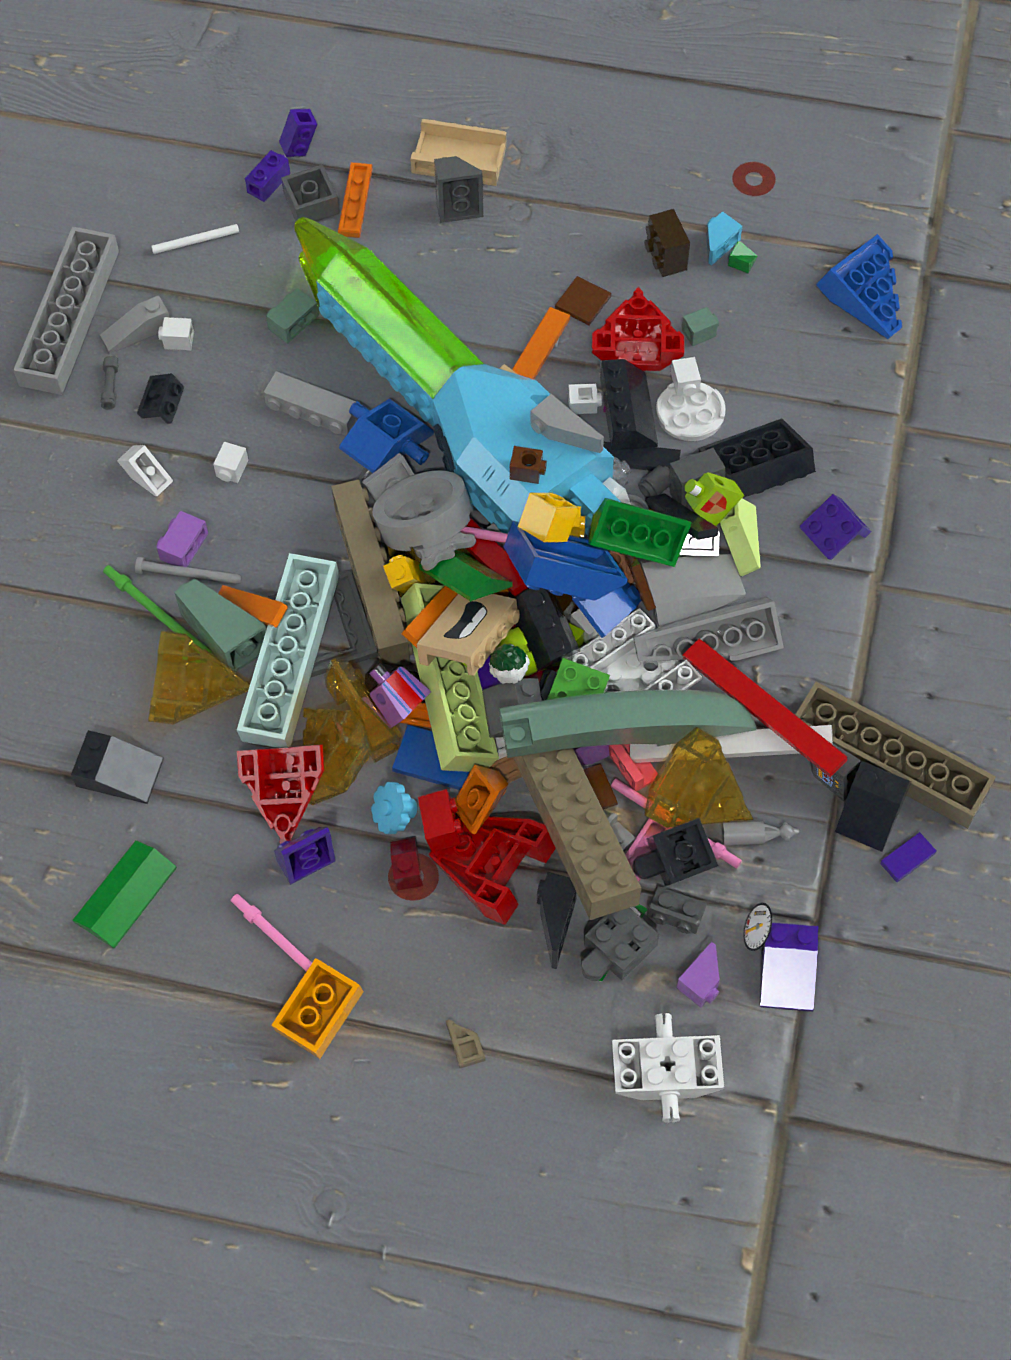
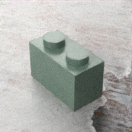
M297 288L292 293L286 295L279 305L270 309L266 315L268 329L288 344L319 316L317 302Z

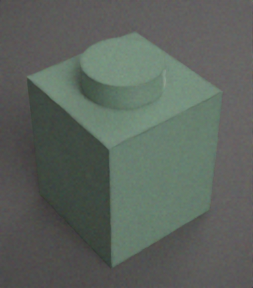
M708 307L683 316L682 331L692 346L716 337L719 321L717 316L712 314Z

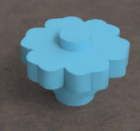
M387 782L385 786H379L373 795L375 803L371 807L373 821L378 823L380 832L396 834L397 831H404L410 819L414 818L417 814V803L414 799L410 798L408 793H405V788L402 784Z

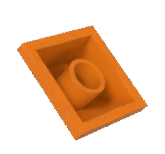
M474 765L456 797L459 812L456 813L473 834L477 833L498 805L509 785L499 771L479 765Z

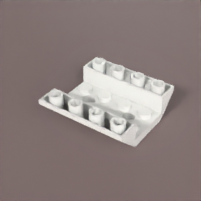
M640 608L624 618L605 637L601 638L599 635L583 646L580 652L566 658L609 674L610 677L604 693L609 689L616 691L687 690L702 679V676L687 659L682 663L678 660L638 661L633 637L655 629V624ZM651 662L657 668L654 671H648L644 668V665Z

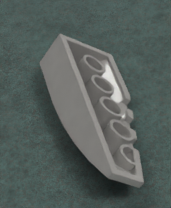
M767 597L694 616L633 637L638 661H685L683 654L699 638L726 660H741L784 648L775 602Z

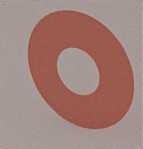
M747 162L735 169L732 180L734 186L740 192L750 196H760L773 189L776 177L772 169L767 165L759 162ZM750 172H757L762 176L763 181L757 186H752L746 182L745 177Z
M418 853L420 868L424 875L423 886L398 890L391 865L388 872L389 886L400 898L410 901L421 900L429 896L437 887L439 881L438 868L426 855Z

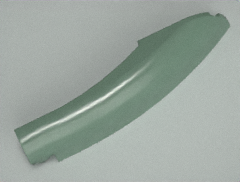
M618 691L570 696L499 708L507 758L587 746L619 744H657V746L755 731L757 729L751 714L741 703L730 696L712 691Z

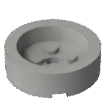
M428 471L410 476L392 485L377 499L372 513L381 537L388 547L400 551H411V547L423 545L425 549L438 545L459 533L470 521L469 514L473 511V506L464 481L459 475L449 471Z

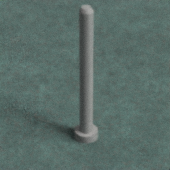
M137 557L135 564V573L143 574V571L235 584L241 583V576L239 574L145 561L144 557Z

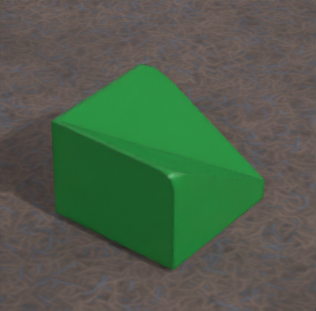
M737 241L729 255L728 266L749 273L757 259V255L742 242Z

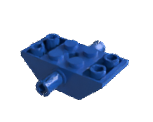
M390 398L372 410L367 409L359 401L351 405L349 413L358 420L341 442L340 450L372 473L399 453L401 455H408L419 465L426 462L429 452L418 445L434 435V431Z

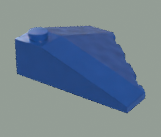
M877 234L831 268L816 286L832 303L889 339L902 328V320L896 319V311L900 309L898 294L893 295L892 285L897 283L895 269H890L889 260L893 258V251Z

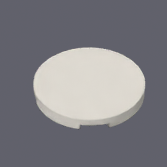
M671 383L657 400L656 417L662 429L672 437L684 441H699L712 436L720 429L725 418V402L717 389H713L704 383H700L699 393L690 396H677L674 384Z

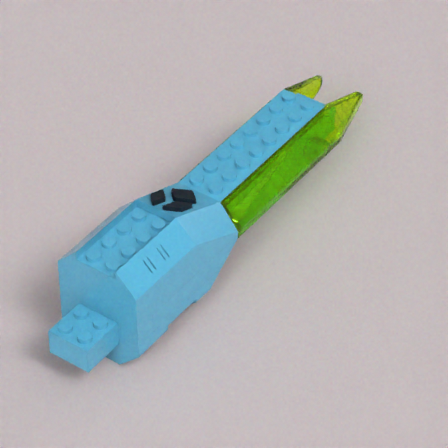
M301 217L295 221V233L303 249L299 255V262L321 315L328 319L334 328L347 338L352 347L357 348L363 358L376 368L379 375L385 377L390 382L392 388L399 392L406 402L419 412L424 421H428L433 426L438 447L445 455L442 457L446 471L453 472L463 479L471 503L491 524L495 523L502 533L508 534L512 522H520L529 493H554L575 506H581V516H585V533L589 538L592 517L604 499L608 498L621 502L603 484L609 477H613L614 457L604 447L601 453L553 441L547 439L541 433H536L530 425L531 410L550 395L542 385L534 379L484 364L367 247L312 219ZM514 446L543 450V460L547 461L545 475H540L539 484L510 480V462Z

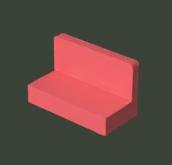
M630 744L609 745L610 758L633 790L637 792L659 779V774L650 762L634 763L630 758Z

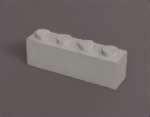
M277 371L264 391L266 406L272 410H280L293 418H301L314 426L327 428L335 434L346 436L358 420L349 413L351 405L354 402L356 403V401Z

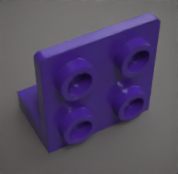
M832 494L800 525V529L829 560H832L857 535L866 538L872 532L843 499L835 494Z

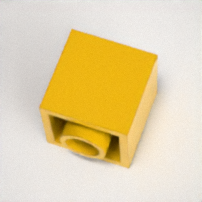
M529 493L518 527L543 542H567L579 507L554 493Z

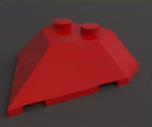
M638 287L634 291L633 296L629 300H625L605 320V324L592 333V354L600 360L625 359L642 371H661L672 364V360H678L684 356V335L680 331L677 332L671 326V321L651 300L648 301L643 296V291Z
M323 745L237 751L238 777L243 784H247L253 794L251 798L269 827L274 829L281 839L279 843L291 841L324 772Z

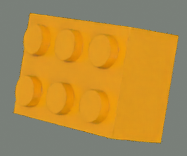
M315 958L271 1026L277 1033L320 1059L363 994V990L358 983Z

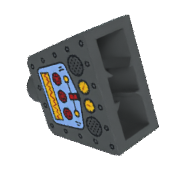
M833 743V746L847 756L848 761L831 777H828L813 764V775L844 801L848 797L860 767V760Z

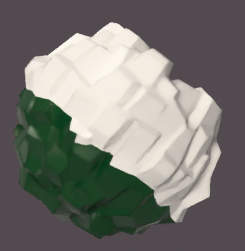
M502 644L491 655L489 660L490 673L502 684H515L523 679L528 670L530 660L526 653H524V650L518 646Z

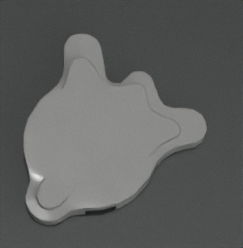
M459 532L438 545L425 549L423 545L414 546L413 549L415 554L422 559V568L427 571L433 569L438 562L453 558L456 549L474 546L476 538L473 534Z

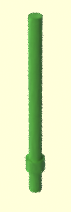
M110 565L104 568L103 573L115 582L117 588L131 595L205 659L211 655L212 651L132 585V581L127 576L119 574Z

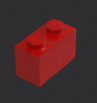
M447 789L418 797L425 839L431 851L434 852L461 844L459 834L463 833L460 819H456L455 815L456 812H459L456 798H451Z

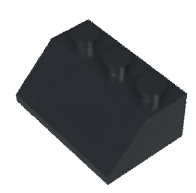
M543 588L539 590L529 589L515 598L517 610L520 613L516 628H520L528 643V650L532 653L537 667L536 672L561 661L563 658L566 659L580 652L555 594Z

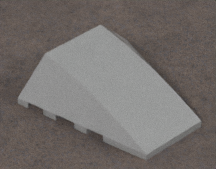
M719 554V556L679 555L675 567L636 557L656 606L654 621L657 628L712 612L716 609H722L746 597V592L732 554Z

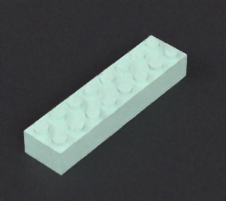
M289 553L276 596V601L283 602L288 607L277 628L267 626L237 727L241 741L273 748L291 747L340 576L336 562Z

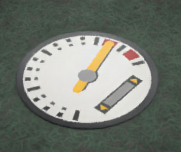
M759 903L754 906L746 919L743 937L745 946L750 951L760 949L770 934L772 912L766 903Z

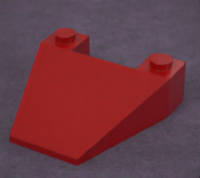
M488 817L476 834L471 833L460 819L463 833L459 834L461 844L434 852L431 851L429 857L485 917L506 925L519 904L511 890L505 887V885L525 856L546 864L556 847L546 826L531 819Z

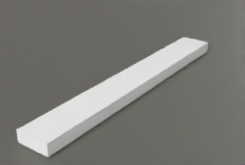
M832 725L810 726L833 745ZM756 729L755 731L657 746V744H630V758L634 763L800 754L770 729Z

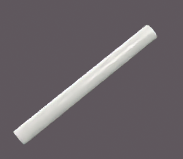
M237 224L152 245L151 247L153 254L239 233V228Z

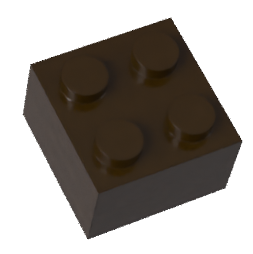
M670 209L649 215L648 225L646 226L647 239L644 241L646 251L648 253L651 252L654 268L656 270L659 269L662 277L686 271L690 241L675 210Z

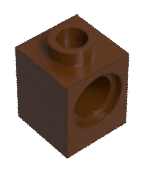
M514 446L510 462V480L539 484L540 475H545L547 461L543 460V450Z

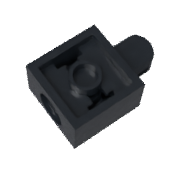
M697 818L646 838L651 851L636 857L632 868L635 875L640 879H649L660 874L664 886H668L718 866L701 820Z

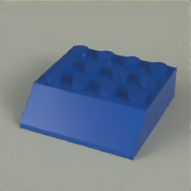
M512 522L504 549L528 588L533 590L547 589L552 594L562 596L563 593L572 595L574 599L579 601H586V599L596 601L627 583V577L608 550L590 545L588 543L589 539L569 535L567 542H543L519 528V522Z

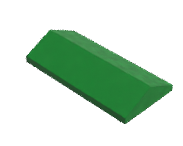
M605 498L592 517L588 543L592 546L675 567L692 522Z
M457 550L454 551L455 556L453 558L438 562L431 570L426 571L422 568L421 563L419 564L421 571L469 601L513 587L512 582Z
M135 840L75 916L73 922L112 948H115L176 870V865L153 847Z

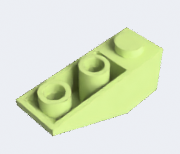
M741 499L720 523L739 575L744 576L761 567L756 506Z

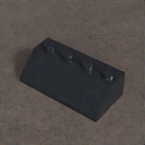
M625 359L602 360L600 381L611 450L658 447L646 372Z

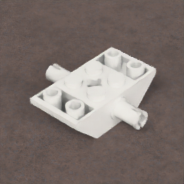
M661 1013L655 1015L657 1038L612 1040L615 1094L638 1100H662V1121L669 1123L671 1111L673 1123L680 1121L678 1099L697 1098L724 1089L720 1035L673 1037L672 1015L665 1013L663 1024ZM663 1066H670L671 1071H666L665 1067Z

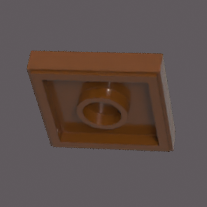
M626 555L627 564L646 610L656 609L639 561L634 556Z

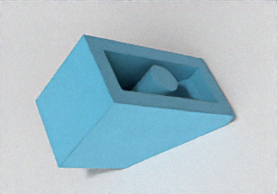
M723 211L717 217H712L707 224L708 264L711 266L727 253L737 241L741 240L743 226Z

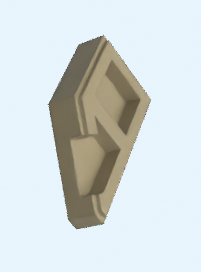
M450 1019L446 1020L459 1067L463 1068L485 1061L478 1034L455 1024Z

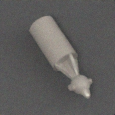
M763 821L722 823V843L724 846L765 844V842L778 836L785 839V841H790L793 835L799 833V829L793 828L787 822H784L780 828L764 824Z

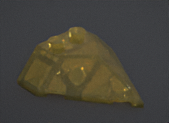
M161 631L148 722L174 725L248 692L250 683L244 682L236 676L232 669L206 649L203 650L197 646L188 635Z
M303 708V717L307 718L306 729L303 730V746L323 745L324 772L309 801L311 805L347 792L350 785L356 780L357 774L364 763L369 759L371 754L370 745L364 725L356 711Z
M695 727L675 744L649 788L644 815L666 828L676 827L700 818L702 825L724 823L733 820H753L743 800L744 797L731 767L721 750L722 747L719 740Z

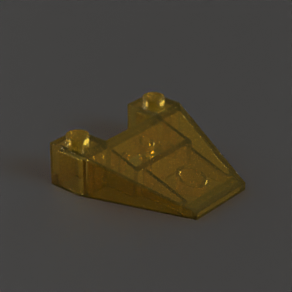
M336 658L332 659L324 675L326 688L338 706L347 702L358 719L362 744L374 763L398 751L400 739L402 738L401 733L396 725L391 728L370 697V692L363 683L365 680L361 671L358 668L354 669L350 662Z

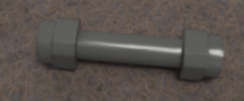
M107 356L103 361L105 386L104 392L101 393V407L108 410L113 409L116 404V396L113 391L114 376L118 372V359L113 356Z

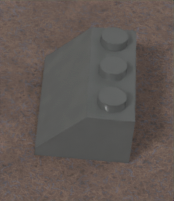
M457 156L434 159L436 204L440 223L483 217L482 170Z

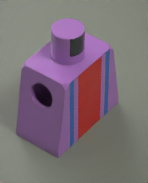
M379 664L369 673L379 684L370 692V697L391 728L405 719L431 693L425 685L401 666L389 674L382 664Z

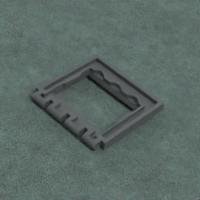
M351 571L340 574L334 593V599L350 649L316 658L311 677L378 657ZM277 594L268 596V598L276 600Z

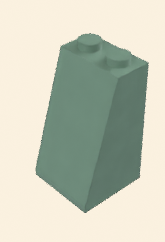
M195 578L190 582L183 583L175 591L181 616L207 648L212 651V654L230 676L259 657L266 633V626L263 622Z

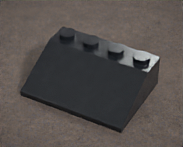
M783 419L698 448L699 453L714 448L725 466V478L735 481L744 497L762 493L772 487L782 486L786 482L797 478H804L808 474L816 472L813 448Z

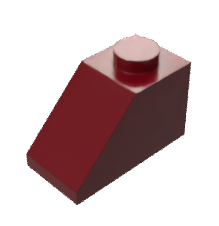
M416 838L390 842L392 870L397 889L404 890L423 886Z

